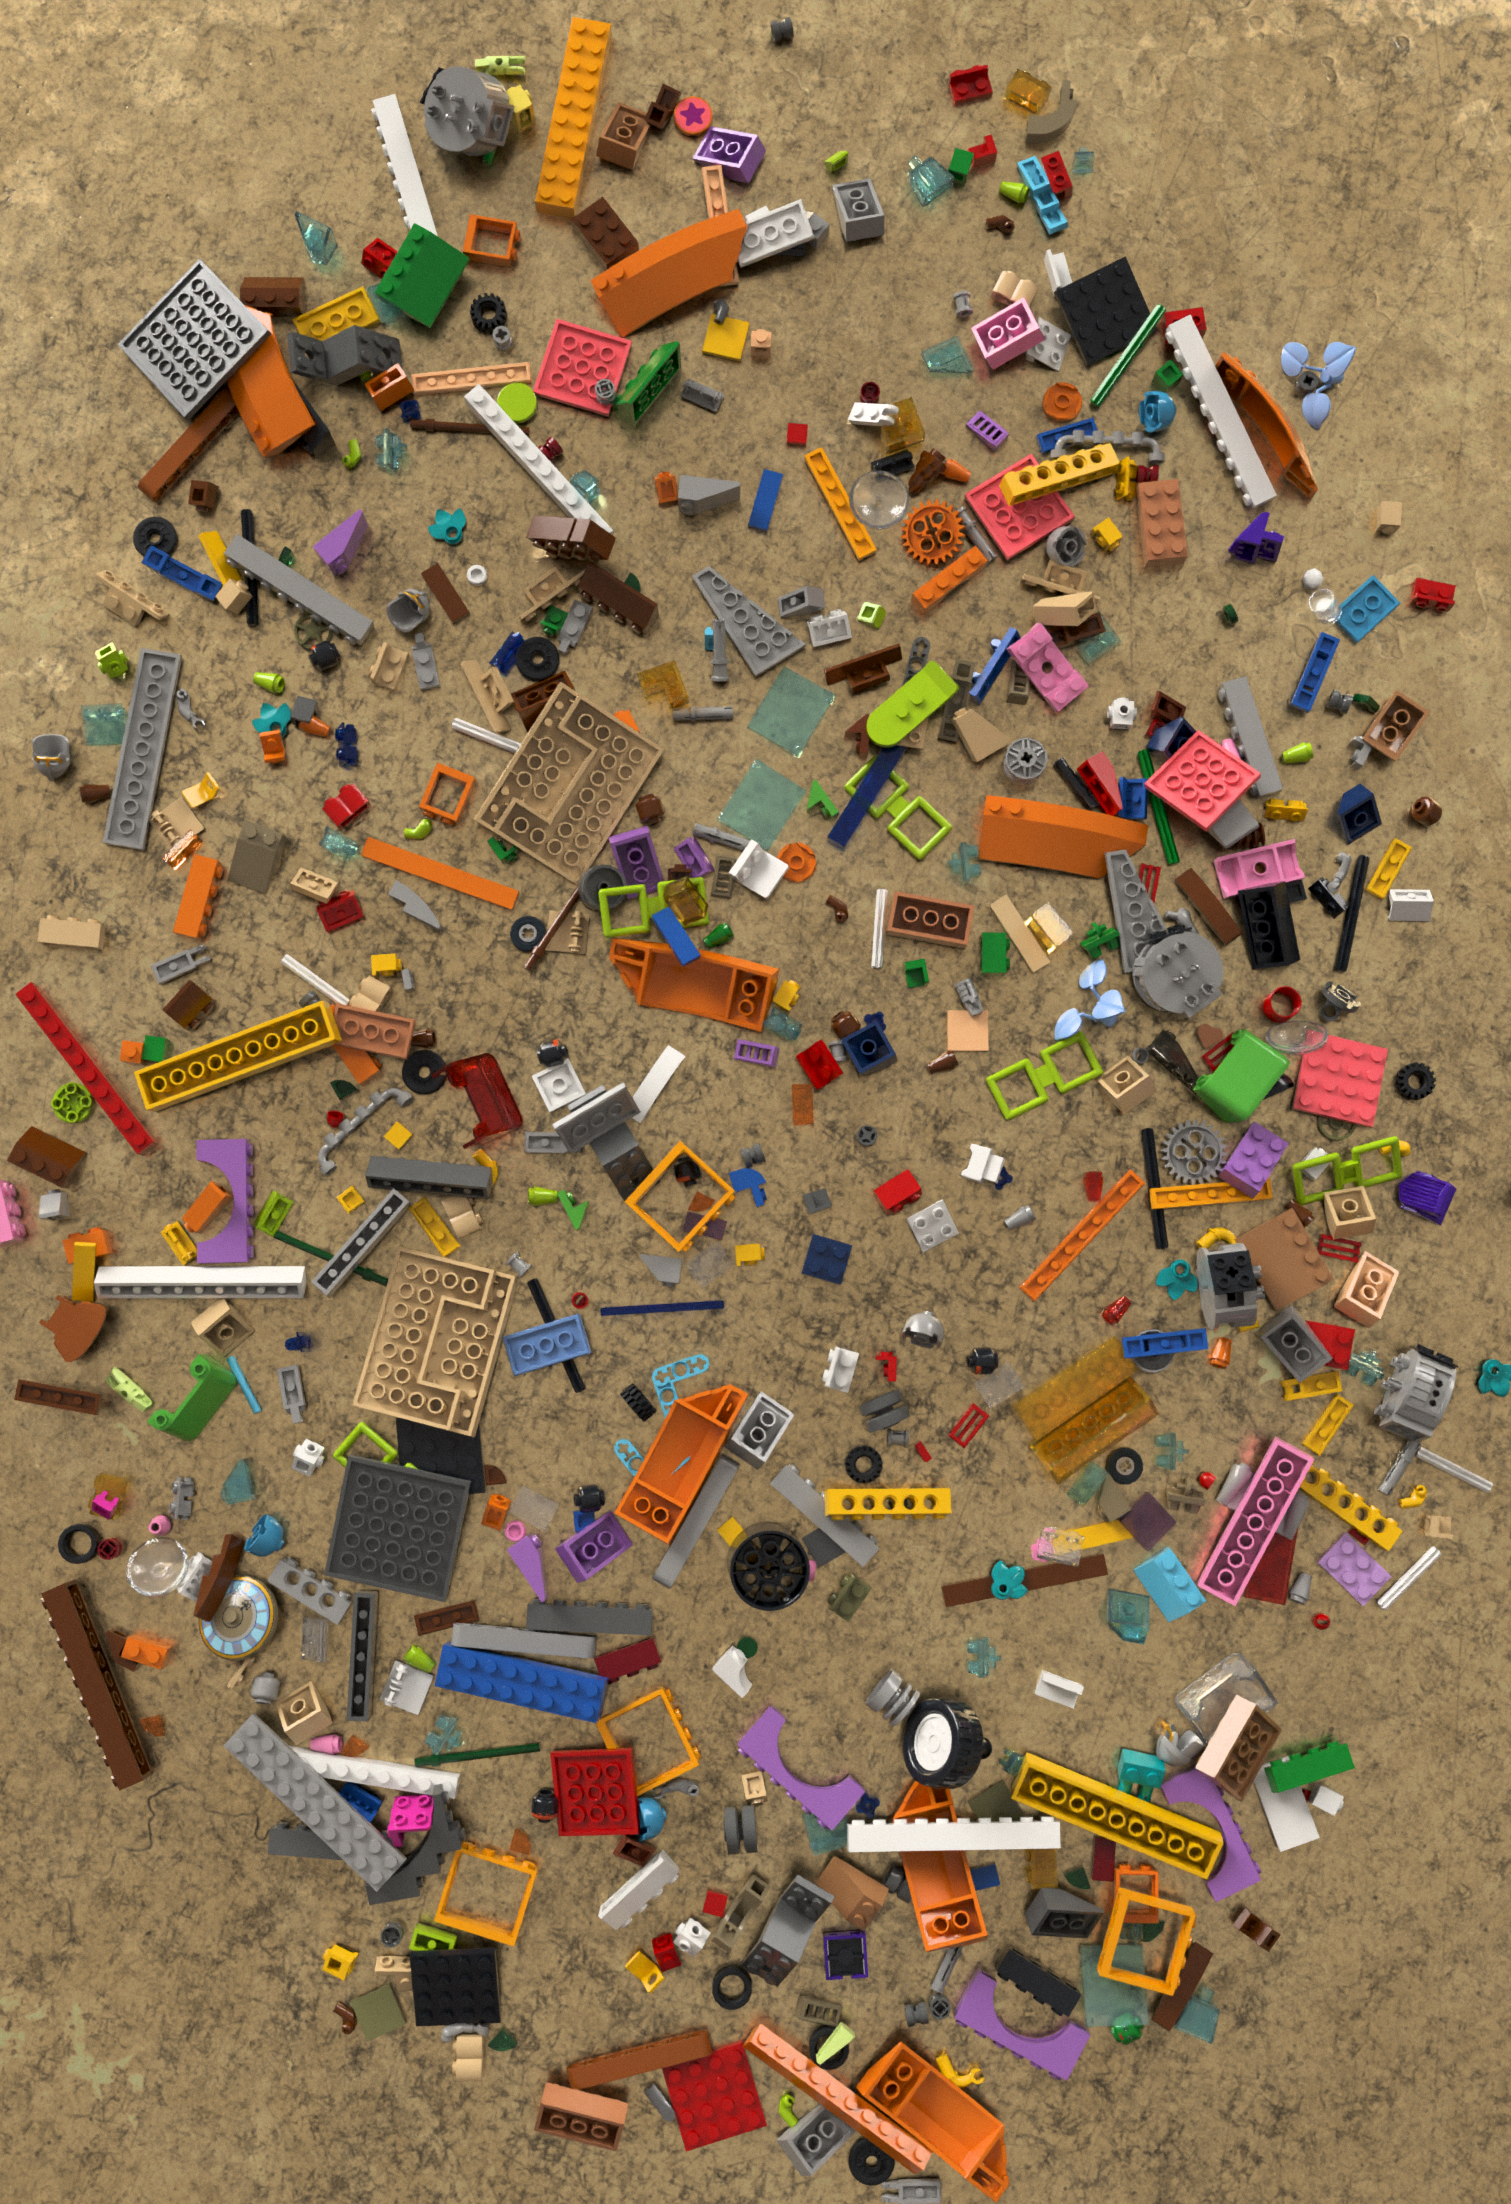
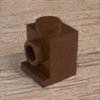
M191 480L188 504L196 507L195 510L200 512H208V509H214L216 490H219V486L207 481Z

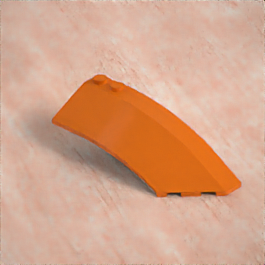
M739 209L715 216L679 230L646 246L591 279L590 281L598 298L621 336L624 338L672 308L729 281L731 282L734 275V266L738 261L742 248L741 243L744 235H746L748 226Z
M246 306L271 332V335L227 380L239 413L262 456L279 455L316 424L287 370L275 336L271 315L273 314L264 313Z
M1223 352L1215 367L1229 396L1242 407L1265 435L1284 469L1282 474L1307 497L1312 499L1318 488L1305 447L1295 427L1276 399L1256 378L1255 374L1250 370H1246L1236 357Z
M986 795L979 860L1033 866L1101 879L1107 874L1104 853L1126 849L1130 857L1136 851L1146 846L1148 825L1074 807Z
M612 938L609 959L613 965L617 966L621 973V978L628 989L630 988L636 996L635 1000L639 1006L643 1005L689 1013L762 1032L776 989L779 969L700 949L697 950L701 957L682 967L668 944Z
M729 1384L718 1389L674 1400L651 1448L614 1514L671 1546L709 1477L749 1394ZM691 1456L687 1463L674 1472L687 1457Z
M915 1780L899 1810L893 1817V1823L894 1819H907V1823H915V1819H928L929 1823L936 1822L937 1818H948L949 1822H957L950 1789L927 1787ZM965 1850L900 1851L925 1951L930 1952L961 1947L986 1941L988 1935Z
M902 2042L898 2043L868 2069L856 2088L866 2099L895 2120L967 2181L997 2203L1009 2186L1006 2170V2146L1004 2145L1003 2136L1005 2134L1004 2125Z

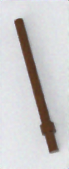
M435 419L410 420V428H424L426 431L439 429L491 433L484 424L435 421ZM519 427L525 435L529 436V427Z
M578 886L539 944L534 946L530 952L531 956L523 966L527 971H531L537 960L542 958L545 948L579 899Z

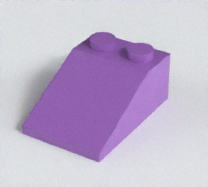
M710 126L692 159L705 167L721 165L724 176L735 181L749 183L766 149L758 135Z
M360 509L313 546L321 562L334 577L338 574H343L348 569L368 527V523Z
M648 826L609 837L618 870L624 875L627 886L643 884L646 887L647 894L657 891V884L663 882L664 878ZM638 893L626 894L628 899L639 896Z
M608 1511L593 1523H590L584 1529L568 1538L556 1547L555 1550L576 1582L580 1583L590 1578L633 1544L612 1512Z
M529 1533L509 1547L507 1551L540 1601L543 1602L548 1597L544 1557L541 1548L543 1543L537 1535L533 1536L532 1533Z

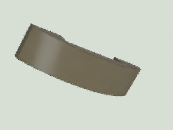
M957 658L955 660L951 678L958 684L959 690L945 703L938 738L958 742L959 734L950 718L955 716L954 713L966 706L975 662Z

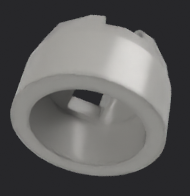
M1143 1047L1134 1049L1131 1055L1132 1060L1138 1064L1146 1063L1149 1059L1148 1050Z

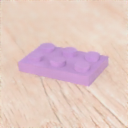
M1346 1532L1317 1561L1363 1607L1392 1577Z

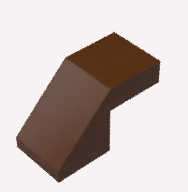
M662 84L656 102H651L644 121L663 129L674 113L682 92Z
M113 1628L108 1630L106 1636L115 1663L133 1672L138 1670L141 1663L121 1657L128 1635Z
M1246 1908L1233 1924L1234 1927L1268 1952L1280 1937L1276 1930Z

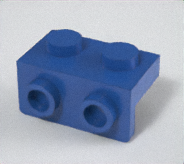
M1119 777L1118 788L1123 809L1117 813L1119 818L1147 820L1148 790L1144 786V783L1148 780L1147 778L1126 779L1125 777Z
M346 1781L339 1793L369 1823H371L382 1805V1801L375 1795L367 1793L355 1783Z

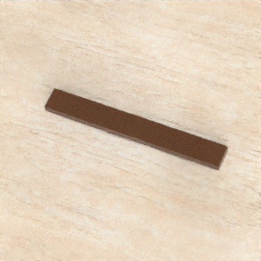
M1104 1554L1024 1569L1025 1576L1021 1584L1030 1591L1108 1575ZM992 1576L941 1586L945 1607L995 1598L991 1591L992 1584L994 1583ZM1000 1585L999 1589L1004 1593L1005 1587Z

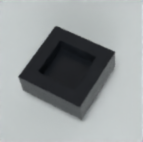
M1302 880L1286 883L1290 904L1307 900Z

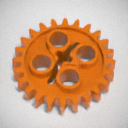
M928 499L926 506L920 502L919 509L913 506L914 513H907L910 519L903 520L907 527L901 528L902 531L906 532L901 538L907 540L903 546L910 547L907 553H914V560L920 557L921 564L927 560V564L931 566L934 560L935 564L939 565L940 559L947 563V556L953 559L952 552H960L957 545H964L960 538L966 537L965 534L961 533L966 527L960 525L964 519L962 517L957 518L960 512L957 510L952 513L953 505L947 508L946 501L940 505L938 499L935 500L934 504ZM939 514L943 515V521L935 524L934 518ZM926 516H929L931 525L936 530L935 535L941 545L940 549L937 548L936 541L931 535L932 531L926 521ZM919 523H925V529L922 532H916V526ZM945 533L951 534L948 542H942V536ZM927 541H932V548L925 551L923 548L924 544Z

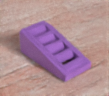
M981 411L966 424L994 452L1009 437V433ZM979 419L983 420L977 427L974 425ZM985 424H987L988 426L983 431H981L980 429ZM992 429L993 432L988 436L986 433ZM998 434L999 436L993 440L992 438Z
M738 1039L734 1059L776 1068L780 1048ZM744 1045H747L746 1055L743 1057ZM752 1047H755L754 1056L750 1058ZM761 1049H764V1050H763V1054H762V1059H761V1060H758V1059H759L760 1050H761ZM769 1050H770V1051H771L770 1058H769V1061H767L768 1053H769Z

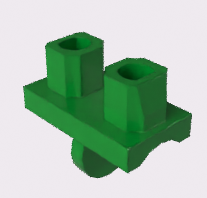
M1096 922L1091 923L1092 930L1086 932L1088 939L1080 942L1081 947L1087 950L1090 957L1094 959L1102 955L1099 945L1103 943L1106 944L1108 950L1119 947L1117 937L1120 934L1113 927L1107 929L1105 924L1098 926Z

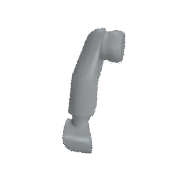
M179 689L180 692L177 691L176 694L179 713L187 721L192 722L196 732H198L196 727L198 724H202L206 728L204 721L197 719L196 714L191 710L189 693L185 689Z
M1340 852L1336 861L1341 863V866L1333 877V881L1327 885L1331 893L1338 891L1352 861L1351 856L1344 852Z
M682 1778L670 1781L665 1786L659 1785L653 1788V1791L661 1790L659 1794L653 1795L655 1799H660L667 1792L672 1793L675 1791L692 1797L699 1794L698 1784Z
M450 2024L442 2029L441 2039L443 2042L449 2043L453 2040V2036L462 2032H477L482 2036H488V2024Z

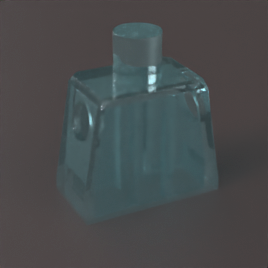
M915 155L908 161L909 166L912 168L909 172L908 181L922 207H925L953 186L954 176L933 157H929L922 162Z
M1203 1987L1199 1997L1192 1994L1174 2024V2028L1213 2044L1220 2012L1217 2005L1211 2003L1215 1992L1207 1987Z

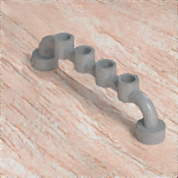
M1074 430L1073 435L1059 438L1055 449L1050 451V459L1057 460L1059 457L1066 455V450L1063 449L1066 443L1074 445H1104L1110 443L1113 446H1150L1153 452L1149 453V463L1159 464L1165 462V453L1161 452L1157 441L1144 437L1143 432H1133L1132 437H1124V432L1122 431L1112 432V436H1104V431H1093L1092 436H1085V431Z
M389 1088L381 1094L378 1091L373 1093L369 1097L371 1103L366 1108L361 1105L354 1111L356 1117L353 1120H343L338 1126L341 1130L336 1135L331 1132L323 1139L326 1144L320 1149L318 1154V1160L321 1165L320 1172L326 1177L336 1170L337 1165L332 1159L327 1161V1153L336 1148L346 1136L353 1133L356 1127L361 1122L366 1121L377 1108L384 1105L389 1097L396 1096V1103L403 1108L413 1100V1096L408 1091L403 1092L397 1088Z

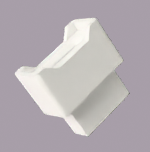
M972 1143L970 1146L972 1156L968 1168L962 1171L961 1176L964 1179L984 1184L985 1180L998 1184L1005 1159L993 1155L994 1151L990 1148Z

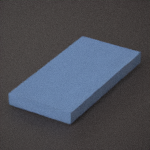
M580 1313L502 1337L514 1376L592 1353Z

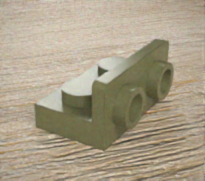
M852 1573L850 1576H844L839 1584L841 1586L837 1594L834 1592L827 1601L830 1604L828 1609L847 1622L851 1620L872 1589L871 1586Z

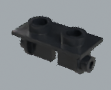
M908 449L871 462L877 481L915 468L912 461L913 455Z
M1321 877L1308 889L1335 919L1348 908L1346 905L1347 901L1339 893L1333 895L1327 887L1330 882L1327 878Z

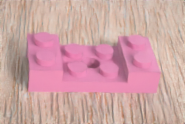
M1037 623L1027 634L1010 645L1006 650L1053 711L1059 712L1088 688L1089 685L1080 673L1074 670L1054 644L1053 638L1041 623ZM1044 662L1051 664L1052 669L1048 674L1042 671Z
M1295 839L1216 858L1214 865L1223 898L1228 899L1239 896L1238 890L1266 883L1281 881L1290 883L1303 880L1305 875L1299 868ZM1257 863L1264 865V873L1260 874L1255 871Z

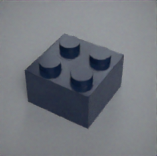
M813 1234L801 1274L841 1285L853 1245Z

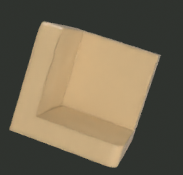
M1426 1514L1424 1535L1454 1539L1455 1535L1450 1534L1451 1517Z

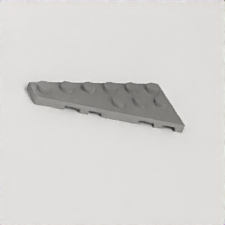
M710 566L692 576L693 581L716 617L725 619V631L755 677L806 647L802 640L796 638L791 631L780 625L776 619L755 602L744 596L740 590L729 584L725 578Z
M1125 849L1107 852L1104 855L1116 928L1120 934L1118 940L1124 973L1133 972L1135 959L1138 958L1142 949L1150 942L1143 941V939L1149 938V933L1164 930L1167 932Z

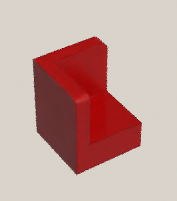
M992 134L984 136L983 144L968 149V152L974 154L972 159L973 168L996 162L997 149Z

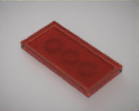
M1298 1529L1292 1540L1276 1532L1274 1533L1244 1589L1243 1597L1281 1605L1286 1604Z

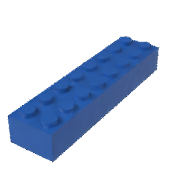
M447 1642L442 1647L435 1686L597 1723L601 1719L609 1678L485 1649L453 1646L451 1642Z

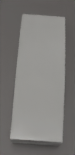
M395 880L388 895L405 905L402 911L406 915L441 932L443 928L428 905L415 892Z

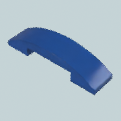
M152 545L141 562L168 580L211 601L215 600V596L223 585L220 581L206 574L203 575L171 558L169 554Z

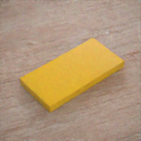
M364 286L292 319L299 334L321 341L353 325L369 329L381 323Z

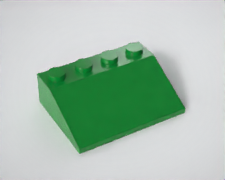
M414 223L374 293L382 302L431 328L470 258L432 232Z
M678 341L664 344L658 350L655 349L650 356V361L646 365L643 364L638 370L637 377L627 383L625 392L615 398L613 402L614 413L632 427L681 368L680 343Z

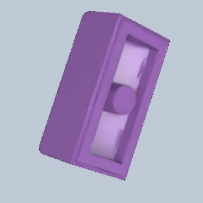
M689 837L674 848L682 863L687 865V868L692 869V873H690L691 878H703L715 870L696 837Z

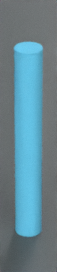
M235 1357L227 1358L226 1360L253 1413L260 1412L261 1408Z

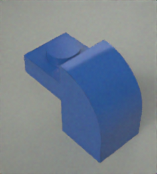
M743 1168L729 1173L733 1189L736 1193L751 1189L756 1207L765 1205L764 1201L767 1200L764 1188L760 1189L759 1186L766 1184V1181L758 1171Z

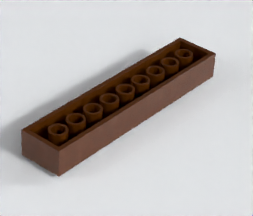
M76 1579L41 1593L43 1597L41 1598L42 1605L46 1610L48 1609L50 1614V1625L56 1630L58 1635L57 1643L65 1652V1663L68 1668H71L74 1675L72 1676L73 1683L80 1690L81 1704L84 1708H87L89 1724L92 1728H95L97 1733L96 1742L99 1747H102L105 1754L103 1755L104 1762L112 1771L111 1779L114 1786L118 1787L120 1791L143 1781L153 1773Z

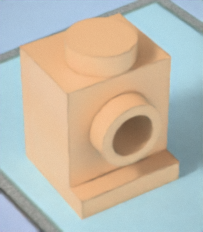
M764 329L752 331L751 356H771V332Z

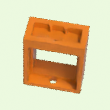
M470 214L463 254L470 258L469 261L511 268L512 261H516L517 249H515L516 242L519 243L521 231L518 230L517 222ZM483 229L510 234L506 256L475 251L478 230Z
M437 763L419 805L420 810L423 811L422 814L432 819L434 816L438 817L442 823L449 826L453 824L459 825L476 785L475 777ZM439 776L465 785L454 815L428 805Z
M1121 1863L1119 1867H1114L1113 1907L1120 1887V1875H1150V1896L1159 1898L1158 1870L1152 1864H1140V1867H1132L1131 1864ZM1150 1906V1910H1126L1123 1923H1159V1908Z

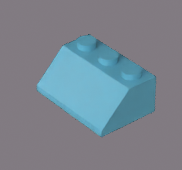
M1165 1547L1133 1569L1168 1622L1190 1613L1206 1602L1191 1577L1169 1547Z

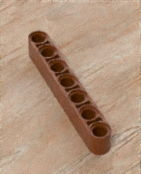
M229 387L224 388L140 480L138 489L155 502L163 496L239 412Z
M701 2030L569 2065L566 2070L571 2089L580 2090L703 2058L713 2052L708 2031Z

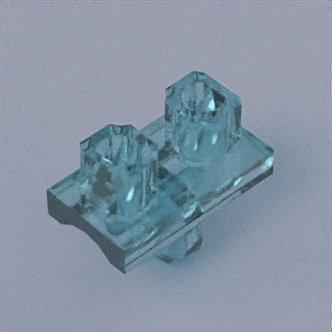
M388 428L383 429V434L375 436L376 447L379 449L383 448L384 452L376 455V464L380 467H389L392 470L399 469L398 458H402V452L407 451V445L401 443V438L397 437L396 433L390 432Z
M329 827L325 828L324 837L318 846L346 860H349L350 856L355 855L358 845L355 844L356 841Z
M966 842L960 843V859H958V853H952V860L947 862V866L954 868V874L960 873L959 866H961L963 882H968L971 878L981 875L980 864L969 865V858L979 856L978 846L967 845Z
M774 1007L769 1017L762 1023L765 1027L790 1041L792 1039L796 1040L801 1033V1022Z
M1373 1349L1369 1353L1361 1351L1360 1356L1351 1352L1349 1368L1345 1370L1347 1374L1355 1377L1359 1369L1365 1371L1362 1381L1370 1386H1373L1378 1378L1382 1380L1385 1375L1382 1373L1383 1368L1377 1366L1381 1362L1380 1359L1375 1357L1377 1351Z
M1175 1432L1156 1435V1447H1166V1455H1156V1466L1164 1467L1167 1470H1176V1453L1177 1461L1183 1462V1454H1189V1449H1183V1441H1177L1176 1449Z
M982 1637L968 1642V1653H978V1661L968 1662V1673L976 1674L978 1678L989 1676V1661L990 1668L995 1669L996 1661L1002 1660V1655H996V1648L989 1647V1637Z
M442 1714L439 1716L435 1726L444 1730L443 1734L440 1737L431 1731L425 1740V1743L433 1749L432 1753L437 1755L446 1740L448 1744L445 1749L451 1751L453 1746L460 1747L462 1745V1742L458 1739L461 1734L460 1731L456 1730L453 1736L450 1735L459 1720L458 1718L453 1716L451 1719Z

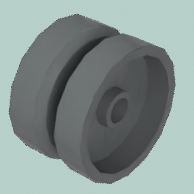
M599 865L586 870L581 875L578 882V894L580 900L587 907L593 910H600L598 894L599 890H601L600 885H604L605 889L627 886L624 875L617 868L611 865ZM625 895L607 897L608 908L617 906L623 901Z
M900 1389L888 1392L858 1406L862 1416L876 1415L865 1423L869 1433L880 1429H887L911 1416L907 1406L902 1405L893 1408V1405L903 1400Z
M754 1805L742 1807V1820H738L736 1807H724L725 1842L727 1841L728 1855L740 1853V1840H744V1849L747 1854L758 1853Z

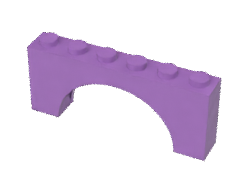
M247 1139L196 1140L197 1161L211 1163L218 1167L228 1178L234 1196L233 1212L223 1231L208 1241L197 1243V1263H251V1258L254 1257V1248L250 1243V1238H253L254 1235L253 1225H250V1217H253L254 1213L253 1205H250V1197H253V1185L250 1184V1176H253V1165L250 1164V1156L253 1155V1145Z
M770 1704L737 1744L740 1747L738 1751L746 1758L750 1756L755 1761L754 1765L761 1772L767 1771L771 1775L770 1780L778 1787L782 1785L787 1790L785 1793L793 1801L798 1799L803 1804L801 1808L809 1815L813 1813L818 1817L817 1822L824 1829L829 1827L833 1830L865 1793V1788L850 1775L838 1784L826 1787L806 1784L792 1775L784 1765L778 1748L779 1732L786 1721V1717Z
M1195 1763L1164 1778L1160 1789L1170 1805L1177 1802H1193L1208 1809L1216 1818L1224 1842L1222 1855L1216 1868L1209 1874L1208 1879L1203 1878L1211 1897L1215 1902H1218L1261 1881L1259 1877L1261 1870L1257 1862H1252L1249 1856L1252 1851L1246 1841L1243 1842L1240 1837L1243 1832L1238 1822L1234 1823L1231 1818L1233 1811L1229 1803L1225 1804L1221 1797L1224 1795L1223 1790L1203 1776L1195 1768L1197 1765Z
M976 1967L953 2011L954 2018L956 2019L955 2022L964 2028L969 2026L975 2029L974 2033L982 2038H986V2036L991 2038L993 2043L1002 2049L1004 2047L1012 2050L1011 2053L1017 2058L1023 2059L1025 2057L1030 2060V2064L1035 2068L1048 2070V2074L1057 2080L1062 2078L1067 2081L1090 2037L1088 2029L1069 2019L1061 2030L1051 2036L1029 2038L1014 2033L1000 2021L995 2013L993 2005V1995L997 1984L995 1977Z

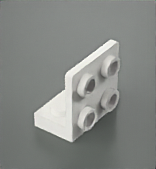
M751 839L729 873L736 882L768 899L789 869V866L765 852L757 842Z

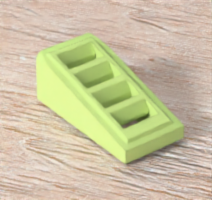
M840 2022L816 2054L817 2063L821 2065L855 2038V2032L843 2022Z

